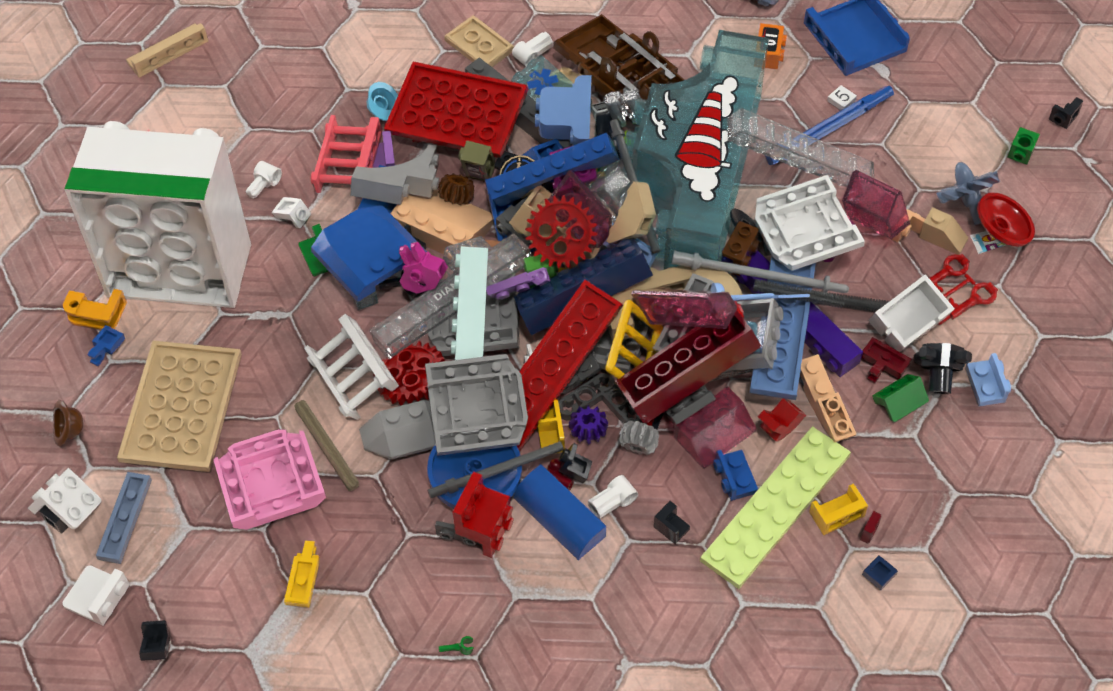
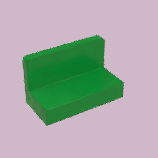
M320 224L312 226L314 237L298 243L308 268L314 277L328 272L326 267L311 251V246L322 231Z
M906 374L872 395L875 404L886 407L892 422L900 420L929 402L921 377Z

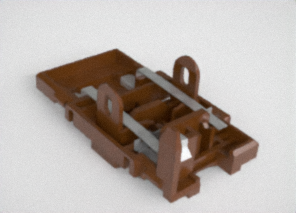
M601 14L554 41L553 49L567 60H571L576 64L580 74L591 75V83L595 85V91L606 100L615 94L618 96L617 101L621 103L623 109L632 110L627 96L633 91L637 92V98L643 109L646 122L650 120L649 114L653 108L658 109L657 116H660V108L657 105L663 102V94L666 90H670L671 100L676 99L677 105L693 92V86L677 74L678 68L658 53L659 40L651 31L644 33L642 40L634 33L628 35ZM650 39L653 42L652 47L649 45ZM630 78H632L635 82L631 83L629 81Z

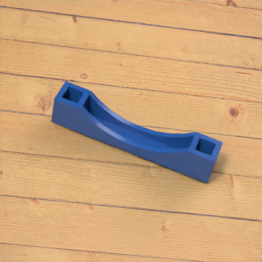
M604 133L488 179L486 182L491 199L501 207L519 200L532 189L550 180L577 171L600 168L618 161L619 158L613 140L607 133Z

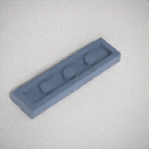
M127 472L96 553L98 560L121 564L152 481L149 475Z

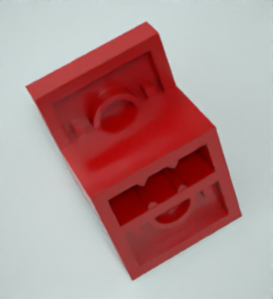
M473 471L452 512L455 533L482 544L483 555L492 558L495 551L501 549L504 541L503 535L505 531L511 529L514 521L511 515L513 507L510 503V496L485 487L482 474Z

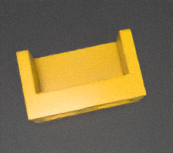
M853 483L849 485L847 493L822 505H819L816 500L811 502L809 513L822 534L826 535L865 517L868 504Z

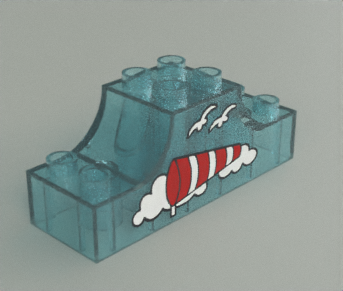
M719 30L715 46L704 45L700 62V70L702 71L677 83H652L647 100L637 98L635 102L632 124L640 126H636L634 132L627 131L625 143L630 158H633L631 161L638 182L649 184L655 212L658 215L655 234L658 235L657 240L661 250L657 253L654 260L664 262V270L669 267L680 266L671 264L674 250L690 254L697 252L704 259L721 261L722 250L725 247L731 223L730 211L735 206L762 95L769 38ZM624 168L622 183L630 185Z

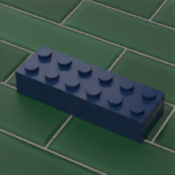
M625 239L612 249L602 250L598 253V256L592 259L582 260L578 263V266L572 269L560 271L557 276L551 278L546 284L542 286L537 285L526 291L519 292L514 299L530 334L533 335L553 325L584 280L612 296L653 276V273L635 239Z

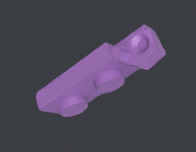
M543 267L487 286L486 291L488 296L501 300L509 297V293L526 291L533 284L542 286L549 282L550 279L547 269Z

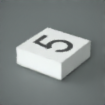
M840 85L828 96L827 101L842 110L856 101L857 95Z

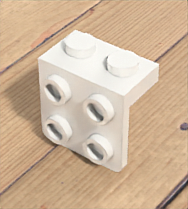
M67 468L60 476L55 474L45 483L49 486L46 490L41 487L31 497L34 502L28 509L36 514L46 505L69 528L76 529L101 503V498L74 472Z
M87 566L64 599L63 606L65 609L104 626L130 584L122 571L114 569L112 574H109L93 566Z

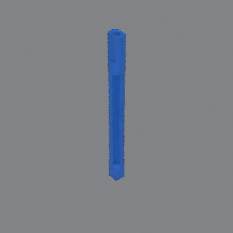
M890 85L884 86L876 92L868 94L777 147L773 152L765 156L768 164L774 165L789 158L788 150L795 154L876 107L877 104L894 95L892 87ZM782 148L787 150L786 156L782 155Z

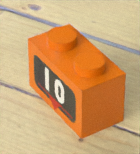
M760 23L754 61L755 67L778 69L779 61L783 62L785 50L781 49V46L785 47L787 35L783 34L784 26Z

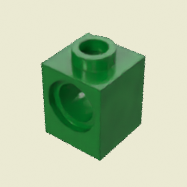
M1020 127L1007 158L1027 165L1040 134Z

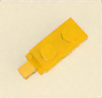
M305 540L303 552L297 553V556H294L284 599L285 605L310 608L319 567V555H315L317 548L315 541Z

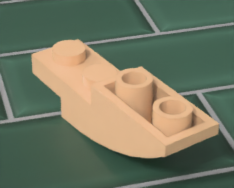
M819 355L802 359L800 375L804 382L803 389L827 434L834 443L856 436V431L839 393H835Z

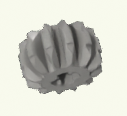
M628 421L624 423L623 428L620 430L619 444L625 447L626 450H631L640 455L642 453L649 455L654 453L655 448L658 446L659 432L653 426L646 425V423Z

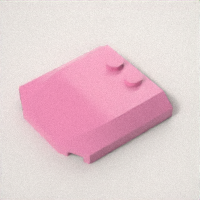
M278 429L235 443L228 448V453L219 460L218 457L214 459L233 528L247 530L317 507L326 498L304 431H299L300 434Z

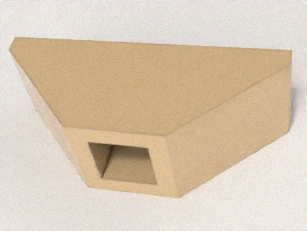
M633 181L627 191V197L623 205L618 210L617 219L609 230L606 242L619 244L625 239H636L647 235L656 216L649 184Z

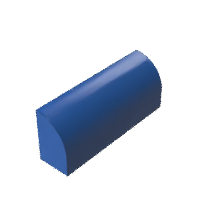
M540 464L518 485L514 493V499L577 560H580L606 537V525L543 465Z

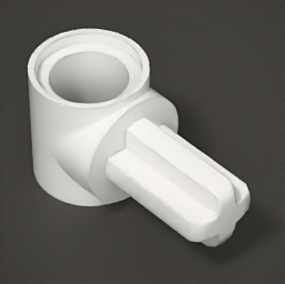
M264 161L258 162L253 173L255 180L247 188L246 194L250 198H256L264 187L268 188L270 185H277L281 179L282 170Z

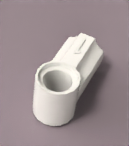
M542 32L527 43L524 41L517 43L512 50V55L526 67H531L536 63L541 54L553 47V41L547 32Z
M620 475L609 483L607 489L589 499L588 505L593 514L601 519L619 506L625 507L630 505L638 497V492L624 475Z

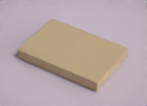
M474 15L444 36L448 44L470 61L474 62L480 57L491 67L511 54L514 48L511 43Z

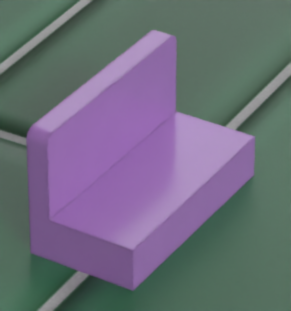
M391 131L382 132L383 143H379L373 168H378L379 165L395 166Z

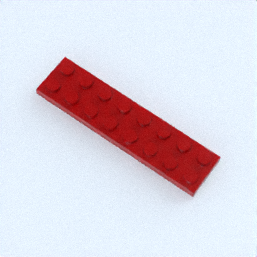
M584 280L519 371L522 376L528 421L520 445H517L519 452L538 427V421L543 419L548 413L554 401L560 396L623 307L621 302L587 280Z

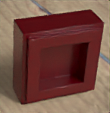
M873 511L863 530L861 541L867 544L871 542L882 517L880 513Z

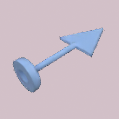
M713 283L710 290V303L713 314L725 308L726 301L810 297L809 294L774 295L773 293L726 295L725 289L720 283Z

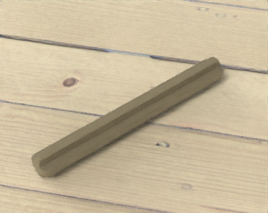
M301 400L294 405L296 412L349 491L357 489L359 481L306 401Z

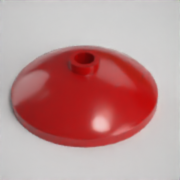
M987 193L979 200L977 211L980 222L992 237L1001 243L1016 247L1025 246L1032 241L1035 235L1034 223L1027 211L1018 202L1000 193Z

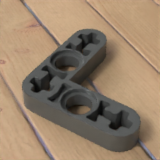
M606 373L595 376L558 402L561 419L566 421L571 420L572 412L577 413L579 406L582 409H586L588 404L592 407L603 401L623 424L628 421L641 422V419L615 382V379ZM600 383H608V387H605L604 385L600 387ZM589 393L592 398L588 401H583L580 399V395ZM619 396L624 399V402L616 405L611 400ZM565 406H566L567 408L572 407V411H569V410H567V409L564 410L563 407H565ZM628 412L632 416L636 414V419H634L633 417L628 418Z

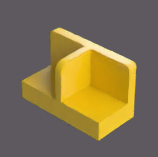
M558 399L554 401L553 409H550L545 417L538 421L537 428L541 448L557 442H561L563 449L565 448Z

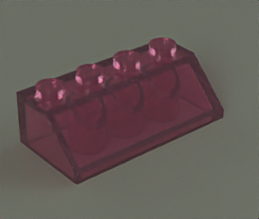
M643 289L633 290L631 293L651 325L727 329L738 308L729 292Z

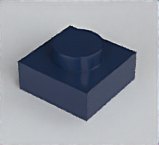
M878 555L867 566L862 575L878 589L882 590L897 575L898 570Z

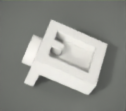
M283 197L272 211L275 218L291 220L296 228H301L311 215L303 201L297 198Z

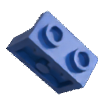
M717 450L713 466L715 472L721 475L723 492L728 493L731 501L754 495L758 487L743 450L724 455L722 450Z

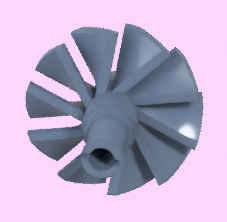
M958 162L955 167L956 184L944 188L936 194L940 203L957 200L961 197L964 206L969 207L974 225L981 223L977 211L978 202L982 198L980 190L999 183L997 171H991L979 177L974 176L971 169L965 163Z

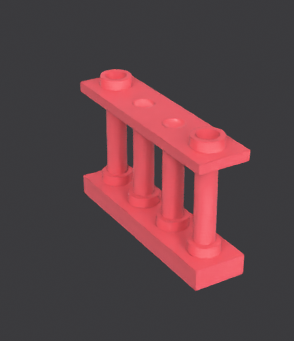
M335 115L330 116L329 123L325 125V137L316 168L311 173V183L314 184L316 193H321L323 183L351 184L352 176L326 174L328 166L373 168L383 132L378 117H371L369 125H366V127L338 126ZM337 134L365 136V140L361 143L335 142ZM333 150L361 152L360 158H357V160L331 158Z

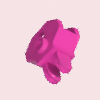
M418 242L411 243V250L407 245L400 246L399 254L405 264L403 266L404 273L399 281L403 289L416 294L435 289L448 268L445 260L431 255L429 251L425 252Z

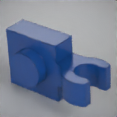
M105 325L92 340L95 347L87 354L92 358L90 363L99 366L106 352L112 355L125 340L124 334Z

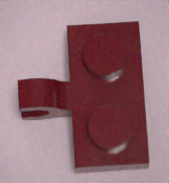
M874 337L870 339L862 350L861 358L873 364L869 371L870 375L867 377L873 383L877 382L883 370L900 379L912 361V358Z

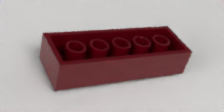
M729 304L615 382L641 421L647 424L762 346L751 327L735 307Z

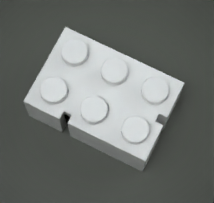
M925 274L876 311L868 321L881 336L884 334L887 336L884 340L890 347L902 352L931 328L944 320L955 308Z

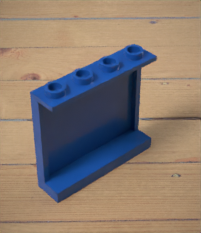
M849 0L819 13L813 7L806 9L805 26L845 76L907 52L910 41L909 34L902 29L897 19L892 17L886 6L879 0Z

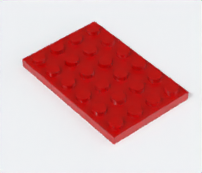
M413 61L385 124L384 131H391V135L459 150L465 146L466 141L491 146L493 157L501 158L529 89L525 84Z

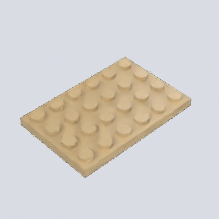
M152 341L118 453V461L121 463L210 472L241 359V350Z

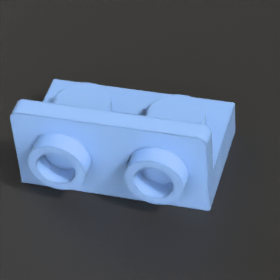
M992 353L989 360L966 364L965 369L978 406L1006 402L1008 394L1011 392V384L1004 376L1003 362L998 359L996 353Z

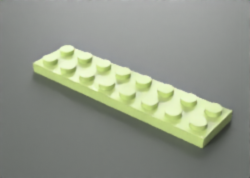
M812 426L700 557V562L740 589L846 462L851 452L837 442L834 443L831 438Z

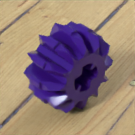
M588 404L586 409H582L579 406L577 413L572 412L569 428L572 437H578L579 443L587 440L589 445L591 440H595L598 443L600 437H605L608 421L605 412H599L598 406L591 409Z

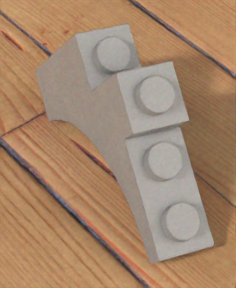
M428 144L424 152L418 157L395 166L378 168L356 166L351 177L350 196L399 205L402 204L404 197H408V194L431 198L433 191L437 190L439 185V178L436 177L437 169H435L439 162V154H436L437 146Z

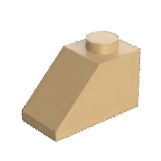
M932 207L923 222L919 238L960 255L968 241V236L953 216Z

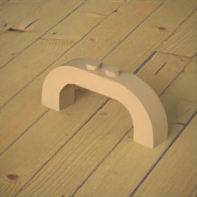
M680 265L652 272L653 276L612 295V297L624 306L626 300H632L636 304L637 292L682 294L693 273L712 280L714 283L722 284L726 295L743 294L735 279L725 271L704 267L696 268L695 271L691 270V267ZM623 307L609 325L612 341ZM630 315L628 324L634 328V322ZM625 333L623 340L631 338Z

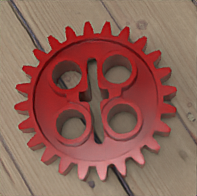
M565 195L562 196L561 201H558L556 196H553V203L544 199L546 206L542 207L540 204H537L539 212L531 211L534 220L527 219V222L532 224V226L525 228V231L531 232V235L526 237V240L533 241L528 248L537 249L534 256L541 254L540 262L549 259L550 267L554 261L557 262L558 268L561 267L562 262H565L567 268H569L571 260L577 265V258L579 256L585 260L584 252H592L588 247L589 244H596L591 239V236L598 235V233L592 231V228L596 227L597 224L590 223L594 215L587 216L586 213L589 207L582 210V201L575 205L574 197L569 202H566ZM563 209L569 213V219L566 222H559L556 219V213L559 210ZM573 218H577V221L566 230V237L559 236L549 246L546 245V242L557 233L556 228L558 226L563 228ZM544 224L550 225L552 228V234L549 237H542L539 233L540 227ZM576 226L581 227L584 231L583 237L581 239H574L571 236L572 228ZM558 241H563L567 245V250L563 254H557L554 251V245Z
M410 341L408 347H405L402 343L399 350L393 347L392 354L385 353L386 360L382 359V361L399 386L393 391L385 387L378 388L380 396L383 395L385 401L390 399L391 404L398 401L400 406L405 401L408 404L412 403L413 400L421 401L422 397L428 400L425 364L444 362L445 359L441 351H437L436 346L430 347L428 342L422 346L421 341H418L416 346H413L412 341Z

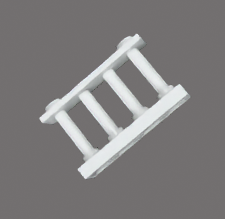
M344 314L338 319L343 328H341L342 331L319 351L314 350L308 345L304 349L309 355L307 357L308 361L313 367L318 369L340 403L339 410L342 414L359 420L361 417L355 408L378 388L385 387L393 391L399 385L358 323ZM347 338L353 341L352 348L328 367L323 358ZM358 354L362 355L364 358L363 364L341 383H338L334 374ZM368 371H373L375 374L374 381L349 400L344 391Z

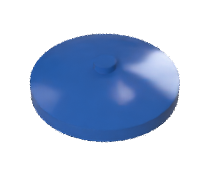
M434 446L427 465L429 483L431 488L444 484L445 480L451 478L458 479L472 474L473 471L477 472L521 455L517 446L437 456L436 446ZM522 465L483 479V485L511 498L520 484ZM466 486L458 488L459 491L452 494L445 493L437 497L444 504L454 509Z

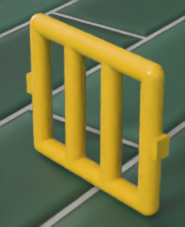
M632 300L624 302L605 366L606 371L616 379L625 375L624 372L615 366L618 355L635 367L643 363L641 359L622 345L625 333L648 351L646 361L657 353L653 350V347L663 330V326L650 316L651 312L649 310L640 308ZM631 312L654 330L651 341L628 324Z

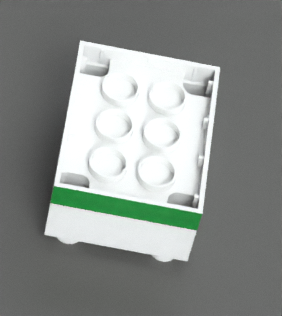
M116 121L105 123L103 128L87 127L64 190L106 297H110L113 290L118 289L123 291L126 299L235 308L251 241L224 138L219 137L216 132L206 128L196 129L193 135L130 130L126 125Z

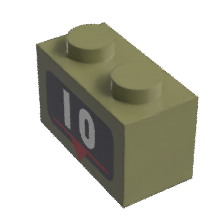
M466 141L465 146L459 152V160L465 175L484 182L485 179L492 178L496 162L491 146Z

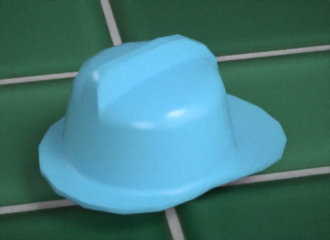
M384 82L373 83L369 88L366 101L369 112L375 117L387 121L398 97L395 89Z

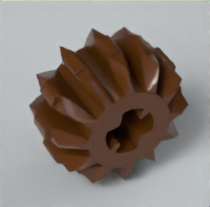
M445 174L441 178V182H439V197L444 199L445 202H451L452 204H468L474 196V182L469 180L467 176H461V174Z

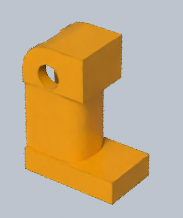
M118 289L113 290L107 304L87 300L85 293L69 290L63 302V309L71 324L102 330L107 325L115 329L127 301L123 291Z

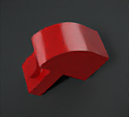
M784 398L771 412L763 410L758 415V418L763 421L759 426L775 441L785 438L806 417V414L793 402Z

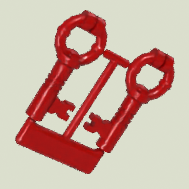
M963 254L947 256L943 262V269L929 278L942 293L944 289L938 286V282L947 276L964 275L966 280L943 294L945 298L969 282L974 285L971 290V297L962 304L958 305L954 303L952 298H949V303L955 309L938 325L943 324L950 318L952 320L974 305H988L997 298L998 289L991 282L976 284L968 274H965L969 269L970 261ZM957 260L963 266V269L954 271L949 262ZM985 288L991 297L985 300L981 299V296L977 294V290Z

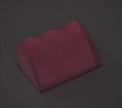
M569 170L548 201L553 203V196H556L557 200L561 201L562 196L565 195L566 202H569L574 197L575 205L582 201V210L589 207L586 214L587 216L594 215L590 223L597 224L596 227L592 228V231L598 233V235L591 236V239L596 244H589L588 247L600 248L609 236V230L612 227V214L572 170ZM562 209L556 213L561 222H566L569 219V213L566 210ZM573 218L565 225L567 229L577 221V218ZM579 226L571 230L576 239H581L584 235L583 229Z
M858 170L852 172L842 199L844 211L850 220H855L864 227H868L879 235H884L890 239H893L910 225L902 191Z
M728 386L714 395L716 398L714 401L674 426L673 438L703 469L713 463L717 450H722L724 455L757 430L744 402Z

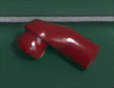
M552 459L547 470L570 491L574 481L559 472L561 465L559 459Z

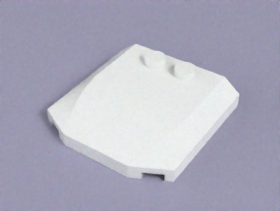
M828 175L757 198L755 224L759 228V232L772 257L791 271L864 246L865 241L857 226L852 225L836 197L837 191Z

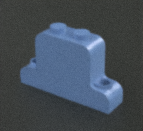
M591 75L578 76L575 82L572 83V87H545L541 90L540 98H536V111H539V114H535V127H539V134L542 138L568 139L572 146L589 140Z

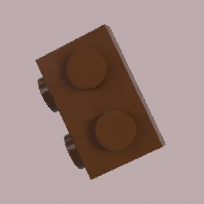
M739 221L722 251V256L733 260V264L749 267L752 253L756 254L760 246V241H758L759 228Z

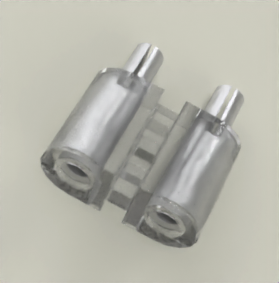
M636 89L624 90V94H621L620 91L611 92L604 97V103L613 120L617 119L620 127L626 126V116H629L630 119L637 118L640 124L646 123L644 117L646 108Z

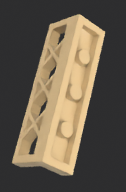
M201 23L198 25L193 24L126 59V61L140 78L208 42L205 28Z

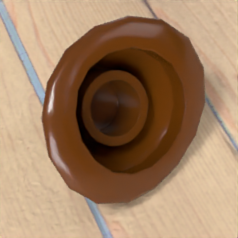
M58 400L53 409V434L55 444L61 447L67 439L76 438L81 434L83 417L78 409L67 407L64 401Z

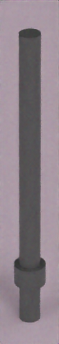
M557 442L477 471L476 473L482 474L483 479L560 452L564 450L561 442ZM472 474L458 479L451 478L445 480L444 484L428 489L429 497L434 498L445 493L452 494L459 491L458 488L467 485Z

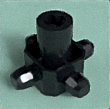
M927 343L923 344L919 352L914 354L913 361L921 365V368L930 370L929 393L951 394L953 372L962 371L965 364L972 361V353L964 350V347L954 344Z

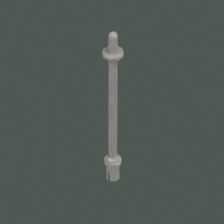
M674 250L671 264L691 267V270L695 271L696 268L704 267L822 289L824 295L828 291L847 293L849 291V287L845 284L830 282V276L828 275L825 276L824 280L704 259L697 252L690 254Z

